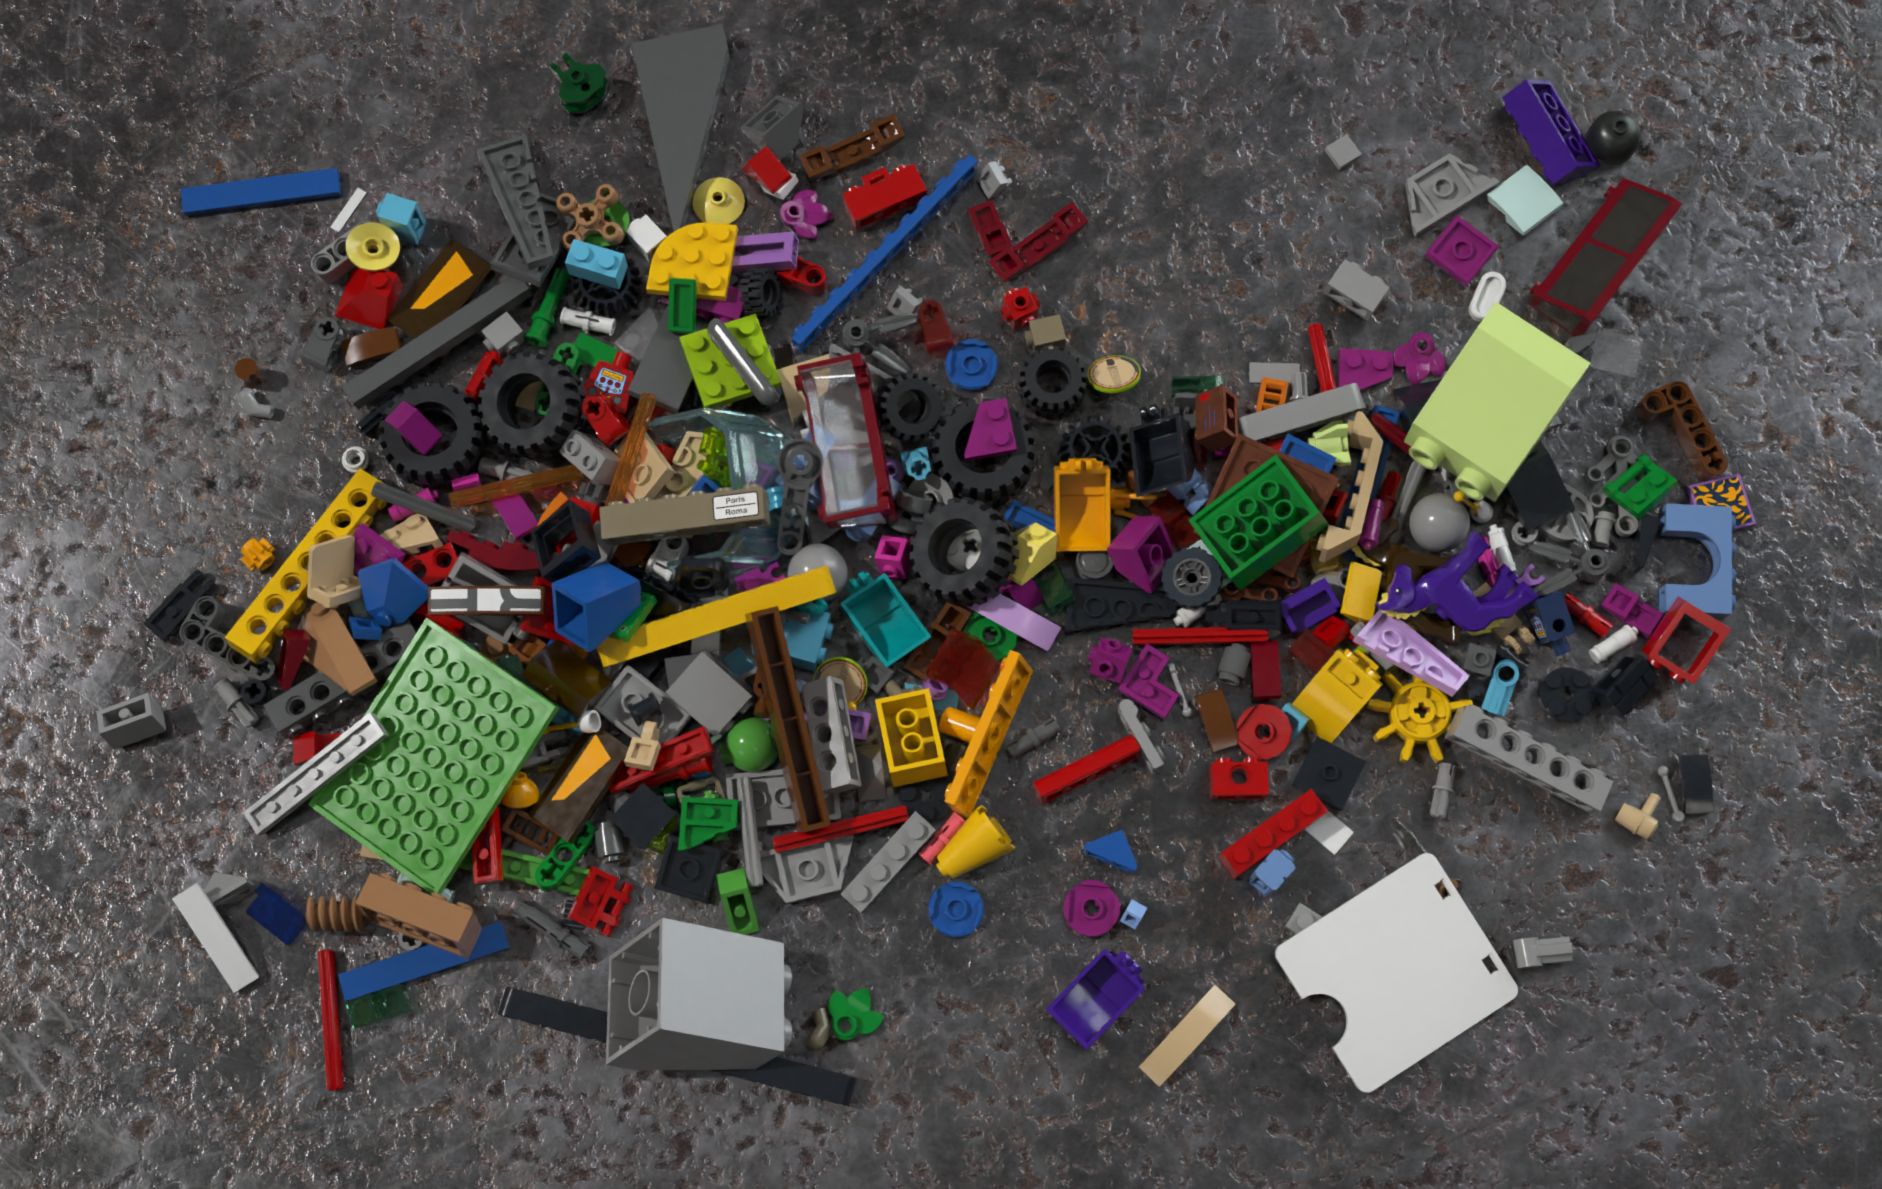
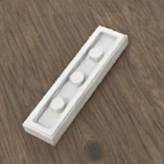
M198 882L172 898L234 993L259 978V974Z

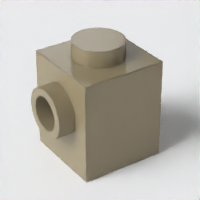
M1060 314L1029 321L1028 331L1024 333L1027 346H1032L1033 352L1037 350L1041 353L1042 347L1048 346L1049 350H1053V346H1059V349L1065 348L1066 336Z

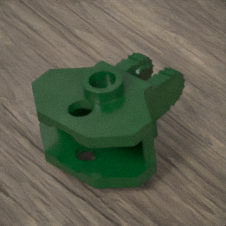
M565 53L561 58L564 64L569 67L566 72H563L555 63L549 66L551 72L561 82L559 98L562 107L569 114L586 113L606 97L609 83L605 77L606 71L599 64L582 65L579 61L576 63Z

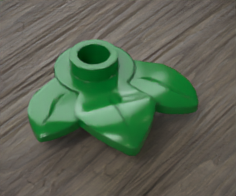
M868 989L857 990L847 998L837 990L832 994L828 1003V1010L833 1017L832 1031L838 1039L846 1041L853 1039L857 1034H870L881 1024L884 1017L883 1014L870 1011L871 998ZM842 1022H850L851 1029L846 1032L842 1031L840 1028Z

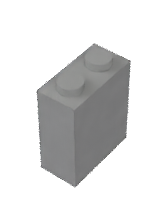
M706 649L698 655L665 692L715 737L720 731L725 735L735 724L732 720L738 711L744 714L754 703L750 699L754 692Z

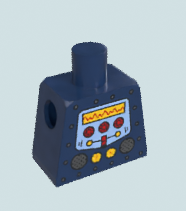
M1561 591L1539 597L1522 607L1539 644L1550 642L1556 657L1571 651L1566 636L1574 633L1575 629Z

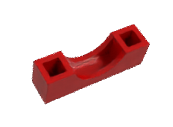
M1310 789L1221 852L1218 858L1235 880L1259 863L1274 849H1277L1322 818L1328 810L1314 791Z

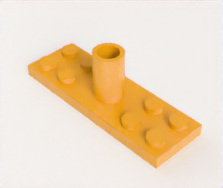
M1012 650L1009 651L1008 656L1000 664L999 677L990 687L989 700L981 717L953 707H947L940 719L939 731L941 733L969 742L964 757L960 758L957 763L956 776L953 783H950L946 788V799L944 801L964 819H968L975 808L1033 673V670L1022 655Z

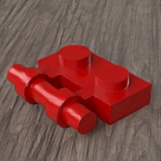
M591 866L567 918L593 930L600 920L604 922L600 933L610 937L613 929L617 928L621 921L618 918L624 906L630 902L631 897L629 895L634 886L623 882L618 891L614 887L619 878ZM611 897L615 901L609 914H607L603 910Z

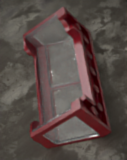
M861 352L797 366L798 375L794 376L796 389L798 392L802 391L805 397L812 441L819 447L823 455L824 465L819 475L823 499L822 505L817 506L820 521H825L829 529L886 524L898 521L870 370Z

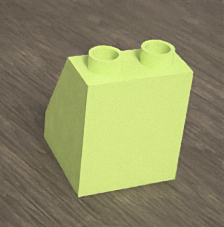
M1495 302L1412 423L1404 440L1405 443L1411 446L1409 449L1410 456L1425 468L1435 470L1440 465L1457 477L1455 485L1468 497L1482 500L1486 496L1496 502L1562 409L1589 367L1590 362Z

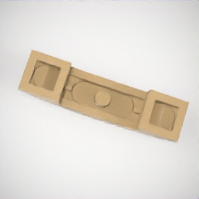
M1214 985L1138 1068L1160 1087L1226 1016L1235 1003Z

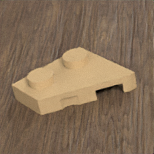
M418 513L408 517L402 523L386 530L380 535L399 550L409 555L419 553V547L432 544L435 549L443 546L428 518Z

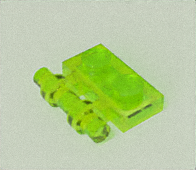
M713 427L705 428L699 453L705 456L706 460H700L697 464V469L702 471L703 475L707 478L720 481L723 487L734 490L742 489L743 482L737 479L735 474L745 473L751 449Z

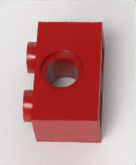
M1257 757L1244 758L1243 762H1232V758H1218L1216 762L1211 763L1209 767L1210 800L1266 799L1268 797L1267 762H1260V759ZM1232 773H1242L1245 776L1246 782L1244 784H1236L1232 780Z

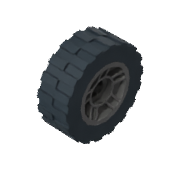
M1192 547L1191 549L1183 548L1181 551L1173 553L1172 557L1168 558L1165 562L1166 565L1163 567L1161 577L1162 585L1166 596L1176 606L1179 605L1183 609L1198 610L1200 607H1207V604L1213 602L1216 599L1215 597L1219 595L1223 581L1222 571L1215 557L1212 554H1208L1206 550H1199L1197 547ZM1190 573H1194V576L1197 577L1195 583L1187 581Z

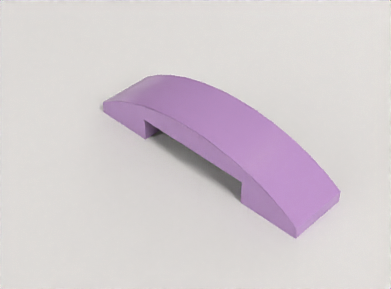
M999 594L994 599L988 596L986 603L981 605L974 603L972 607H968L1046 651H1049L1061 629L1058 625L1002 594Z

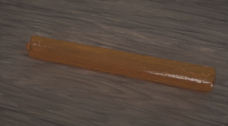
M643 392L641 394L605 506H608L610 502H623L657 400L655 395Z
M572 464L451 492L449 500L453 508H458L578 480L583 477V474Z

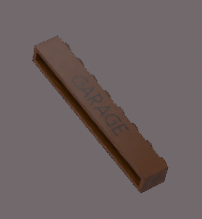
M778 606L745 614L797 832L804 833L831 826Z

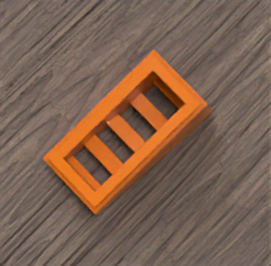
M1263 377L1260 383L1255 413L1285 404L1289 382ZM1266 390L1279 392L1280 394L1267 392ZM1264 399L1278 401V405L1265 403L1263 401Z

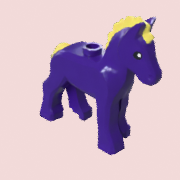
M1472 530L1467 537L1465 548L1459 554L1452 557L1445 565L1425 574L1415 583L1412 580V570L1407 565L1401 564L1397 566L1387 593H1382L1383 599L1376 602L1375 606H1378L1382 613L1387 614L1390 618L1396 617V619L1402 618L1405 620L1411 615L1413 617L1417 616L1420 611H1425L1428 606L1435 604L1438 607L1434 611L1445 622L1450 618L1467 633L1477 636L1492 632V628L1499 627L1504 622L1503 619L1511 618L1519 609L1535 601L1539 595L1522 581L1517 585L1515 592L1505 598L1518 577L1503 563L1498 569V576L1491 590L1482 596L1475 597L1471 589L1462 580V577L1490 546Z

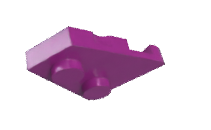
M1340 348L1337 388L1357 383L1360 392H1363L1376 384L1381 385L1391 381L1393 377L1394 352Z

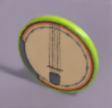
M1107 356L1095 361L1089 367L1087 377L1089 384L1096 390L1105 393H1119L1131 389L1139 382L1141 369L1138 363L1131 358Z
M832 657L819 665L814 674L813 681L828 676L841 679L844 683L847 703L854 702L858 705L863 700L867 692L868 680L865 671L857 662L846 657Z

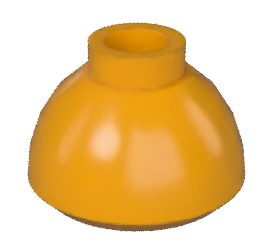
M519 772L501 799V802L510 808H527L539 800V790L536 784L527 778L526 773Z

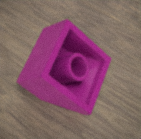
M1134 516L1107 548L1116 570L1147 593H1153L1162 582V570L1166 565L1165 562L1176 552L1161 517Z

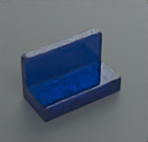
M260 883L254 891L259 896L249 906L246 913L281 942L289 946L307 925L306 916L269 886Z

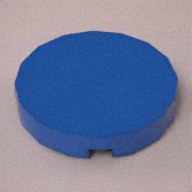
M976 339L963 340L958 345L952 347L947 354L945 361L946 375L950 382L960 390L967 392L981 391L987 388L996 377L998 371L997 356L989 348V345L983 341Z
M951 881L940 886L932 894L929 901V918L932 925L939 933L950 938H962L971 934L979 927L983 918L984 904L980 894L971 885L964 882Z

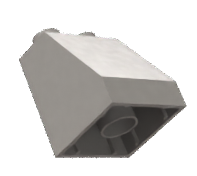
M667 918L658 920L609 956L606 1065L633 1070L757 1069L782 1054L788 1048L792 1037V1024L789 1019L784 1018V997L787 995L792 981L791 969L788 965L784 964V943Z

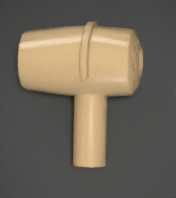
M1651 793L1641 810L1624 803L1615 821L1631 831L1632 834L1649 839L1658 827V820L1651 815L1661 798L1657 794Z

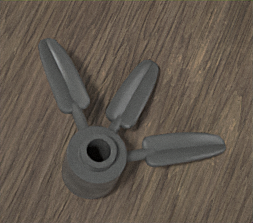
M915 314L889 316L879 319L877 325L868 327L862 320L853 319L845 324L842 340L845 346L855 350V353H859L860 349L866 345L873 350L872 355L887 366L902 374L909 373V367L899 356L881 343L875 346L868 341L869 332L879 330L880 333H887L910 326L918 321V317ZM858 330L861 332V335L854 337L851 331Z
M1576 509L1567 513V518L1576 542L1579 545H1583L1586 552L1581 560L1572 557L1571 550L1544 542H1532L1528 545L1531 551L1564 564H1567L1569 561L1578 564L1576 571L1573 572L1572 569H1566L1544 582L1536 590L1539 597L1549 595L1574 583L1577 580V575L1586 582H1597L1603 578L1609 567V558L1605 552L1599 549L1590 550L1588 543L1591 541V535Z

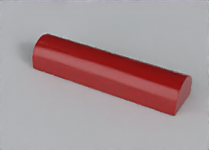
M1130 734L1032 782V785L1041 804H1046L1140 757V747L1134 736Z
M499 804L471 847L474 884L491 885L504 882Z

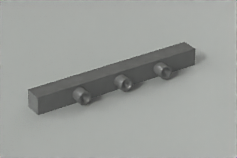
M510 276L343 385L342 388L359 410L395 385L403 384L407 377L436 358L447 355L450 349L482 328L487 327L506 311H510L530 298L532 294L529 287L524 281Z

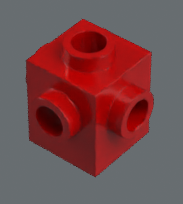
M1027 287L1020 290L1019 288H1014L1003 297L1000 312L1005 322H1009L1013 331L1021 327H1028L1029 321L1037 319L1040 303L1035 293L1030 294Z

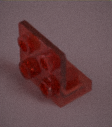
M952 628L925 674L931 680L951 686L967 707L974 709L983 697L993 677L997 674L1001 664L977 636Z

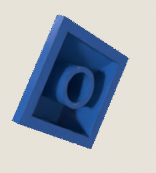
M396 558L360 569L358 572L366 611L375 618L377 623L386 628L403 623L428 599V586Z

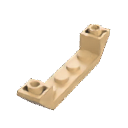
M1357 411L1354 420H1348V447L1363 450L1360 463L1365 464L1364 470L1358 471L1355 486L1359 487L1358 494L1353 493L1349 509L1354 510L1352 517L1347 516L1344 529L1329 525L1326 534H1320L1316 550L1321 551L1319 557L1321 562H1325L1355 547L1362 532L1383 440L1361 411Z

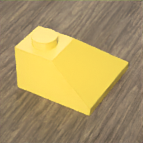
M1036 522L1013 532L1017 535L1018 544L1014 545V548L1019 550V559H1014V565L1017 568L1014 574L1010 573L1008 579L1021 586L1056 559L1057 534Z

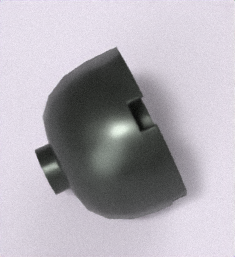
M1607 111L1599 115L1590 125L1586 135V142L1596 159L1599 157L1609 165L1621 164L1629 160L1638 149L1641 138L1640 127L1636 120L1628 113Z

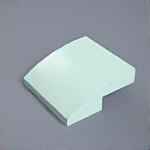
M1525 165L1487 194V201L1505 215L1506 222L1523 236L1563 207V202L1558 195L1528 165Z

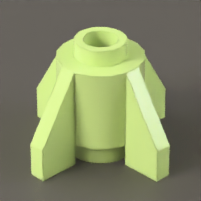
M1343 420L1331 421L1318 431L1313 432L1312 438H1308V444L1336 457L1334 465H1351L1347 438L1348 424H1343Z

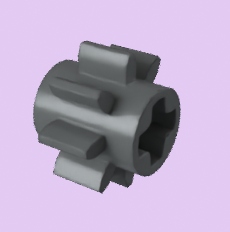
M592 480L588 484L582 482L578 492L580 498H583L584 501L596 504L599 507H603V505L608 506L613 497L612 492L609 491L610 485Z

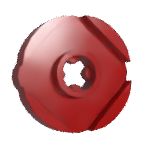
M1265 704L1253 706L1244 711L1237 722L1238 743L1241 749L1251 757L1272 759L1284 753L1289 747L1292 740L1293 725L1290 723L1286 713L1276 706ZM1260 725L1263 727L1268 725L1270 727L1269 732L1271 735L1269 738L1263 737L1261 739L1259 737L1260 731L1258 727Z

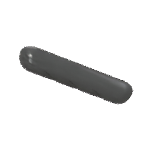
M719 318L712 319L707 327L708 336L721 351L759 402L764 405L776 404L780 400L778 392Z

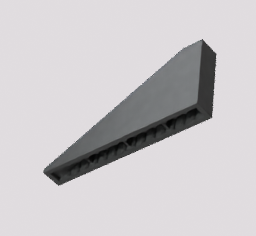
M722 24L631 43L673 231L686 226L730 59L728 49L733 48L730 33H724Z

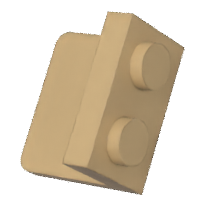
M345 535L312 545L309 549L307 597L322 604L325 608H337L340 604L358 601L363 597L359 578L353 575L355 538L353 536Z

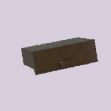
M557 639L533 656L522 674L526 680L542 691L543 696L551 702L558 703L577 719L596 704L613 683Z

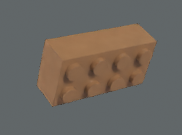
M372 873L369 874L355 902L366 921L469 959L482 930L472 907L461 902H457L456 905L449 903L447 898L438 893L432 892L431 895L421 892V888L411 883H406L405 886L396 883L395 878L381 873L380 876Z

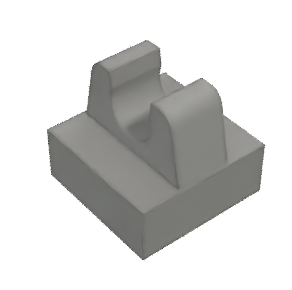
M996 161L987 163L976 177L988 199L997 197L1012 182L1011 178H1005L1003 174L1005 168L998 166Z
M901 286L895 290L887 309L894 315L916 314L923 299H916L911 294V289H904Z

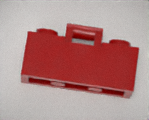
M913 163L909 166L902 165L897 167L890 175L887 169L883 167L862 176L863 185L849 188L842 194L843 205L857 231L917 205L927 195V189Z

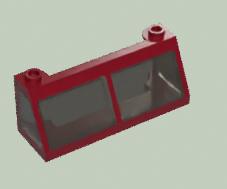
M1625 178L1618 185L1612 183L1604 194V197L1607 199L1543 283L1538 280L1529 292L1532 298L1528 305L1572 336L1584 335L1683 203L1672 196Z

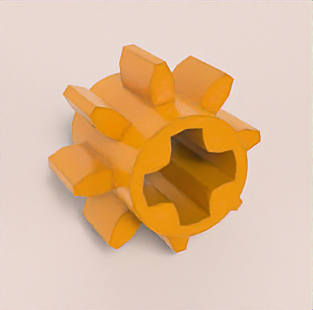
M252 538L242 547L241 553L244 556L240 560L251 571H254L256 568L263 571L274 562L275 556L272 552L275 551V548L265 538H262L260 541Z

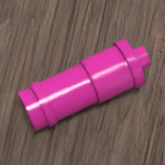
M429 487L415 494V496L436 503V499L440 498L437 491L431 492ZM392 505L388 508L395 523L416 513L397 505Z

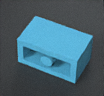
M386 193L384 201L379 202L376 211L380 223L392 229L399 240L418 246L427 222L417 202Z
M573 239L565 261L569 275L620 289L628 267L623 253Z

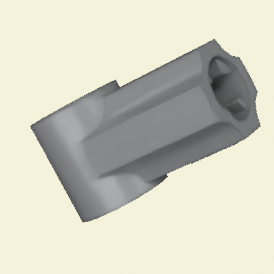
M1538 937L1513 940L1517 969L1536 968L1543 966V964L1573 961V948L1569 937L1540 940Z

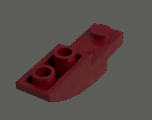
M450 530L446 541L448 543L451 542L455 549L467 553L468 556L501 575L516 577L541 575L536 553L529 551V547L521 542L513 541V543H509L504 540L499 550V546L487 540L484 543L474 540L475 536L463 530H460L459 533Z

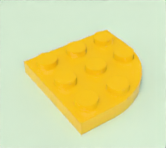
M706 222L695 223L677 229L667 236L653 255L646 287L647 293L669 296V278L697 279V299L726 301L738 234L737 225Z

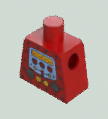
M617 351L612 364L602 360L598 361L582 388L585 390L586 398L595 394L606 395L623 417L629 419L634 397L628 395L627 391L635 373L627 370L632 356L622 351ZM597 402L594 407L599 408L601 405Z

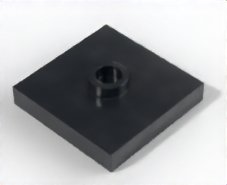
M1316 736L1291 786L1304 793L1312 789L1321 802L1342 811L1366 761Z
M669 834L654 889L709 904L724 849L701 844L687 851L679 852V837Z

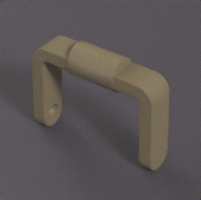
M717 777L688 781L687 785L680 786L676 791L680 809L682 807V793L704 789L714 784L716 793L720 795V799H725L719 779Z

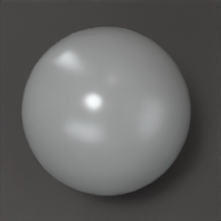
M1434 493L1422 498L1414 506L1410 514L1409 527L1412 537L1422 548L1431 552L1443 553L1455 549L1465 540L1470 528V518L1464 504L1455 501L1454 496L1445 493Z
M815 543L804 546L794 554L789 563L788 577L828 565L836 589L835 593L821 598L828 602L837 597L844 589L847 582L848 569L843 556L835 548L826 544Z

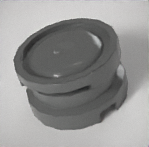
M1078 551L1075 569L1080 578L1105 580L1112 572L1113 561L1108 551Z

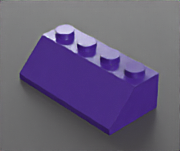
M1525 79L1502 97L1506 104L1505 109L1507 113L1517 122L1520 135L1530 144L1531 154L1541 163L1544 168L1543 174L1552 184H1566L1600 167L1599 162L1550 80Z

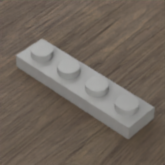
M915 811L843 890L841 895L860 913H863L937 830Z

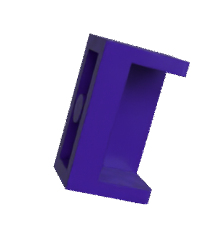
M1325 578L1282 601V615L1294 636L1341 610V605Z

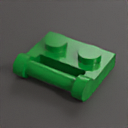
M1645 454L1635 459L1636 463L1613 483L1609 482L1602 488L1608 498L1637 519L1642 518L1678 486L1676 478L1654 464ZM1642 471L1647 473L1625 494L1620 491Z

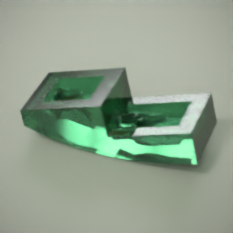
M399 983L381 991L368 993L346 1001L353 1029L412 1011L405 983Z

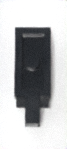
M1282 600L1220 601L1219 605H1208L1206 607L1205 620L1206 622H1220V626H1225L1226 629L1280 630L1282 629Z

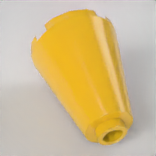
M980 805L973 811L937 856L939 863L936 866L946 878L950 875L955 879L1015 849V846L1010 844L1012 840L995 817L989 819L985 814L988 810L983 805Z

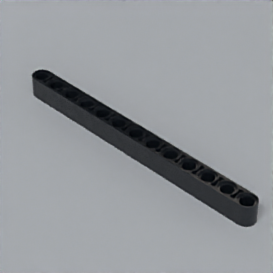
M504 987L497 1015L603 1043L607 1042V1012L511 987ZM779 1057L773 1058L757 1069L710 1070L849 1107L857 1080L855 1077Z

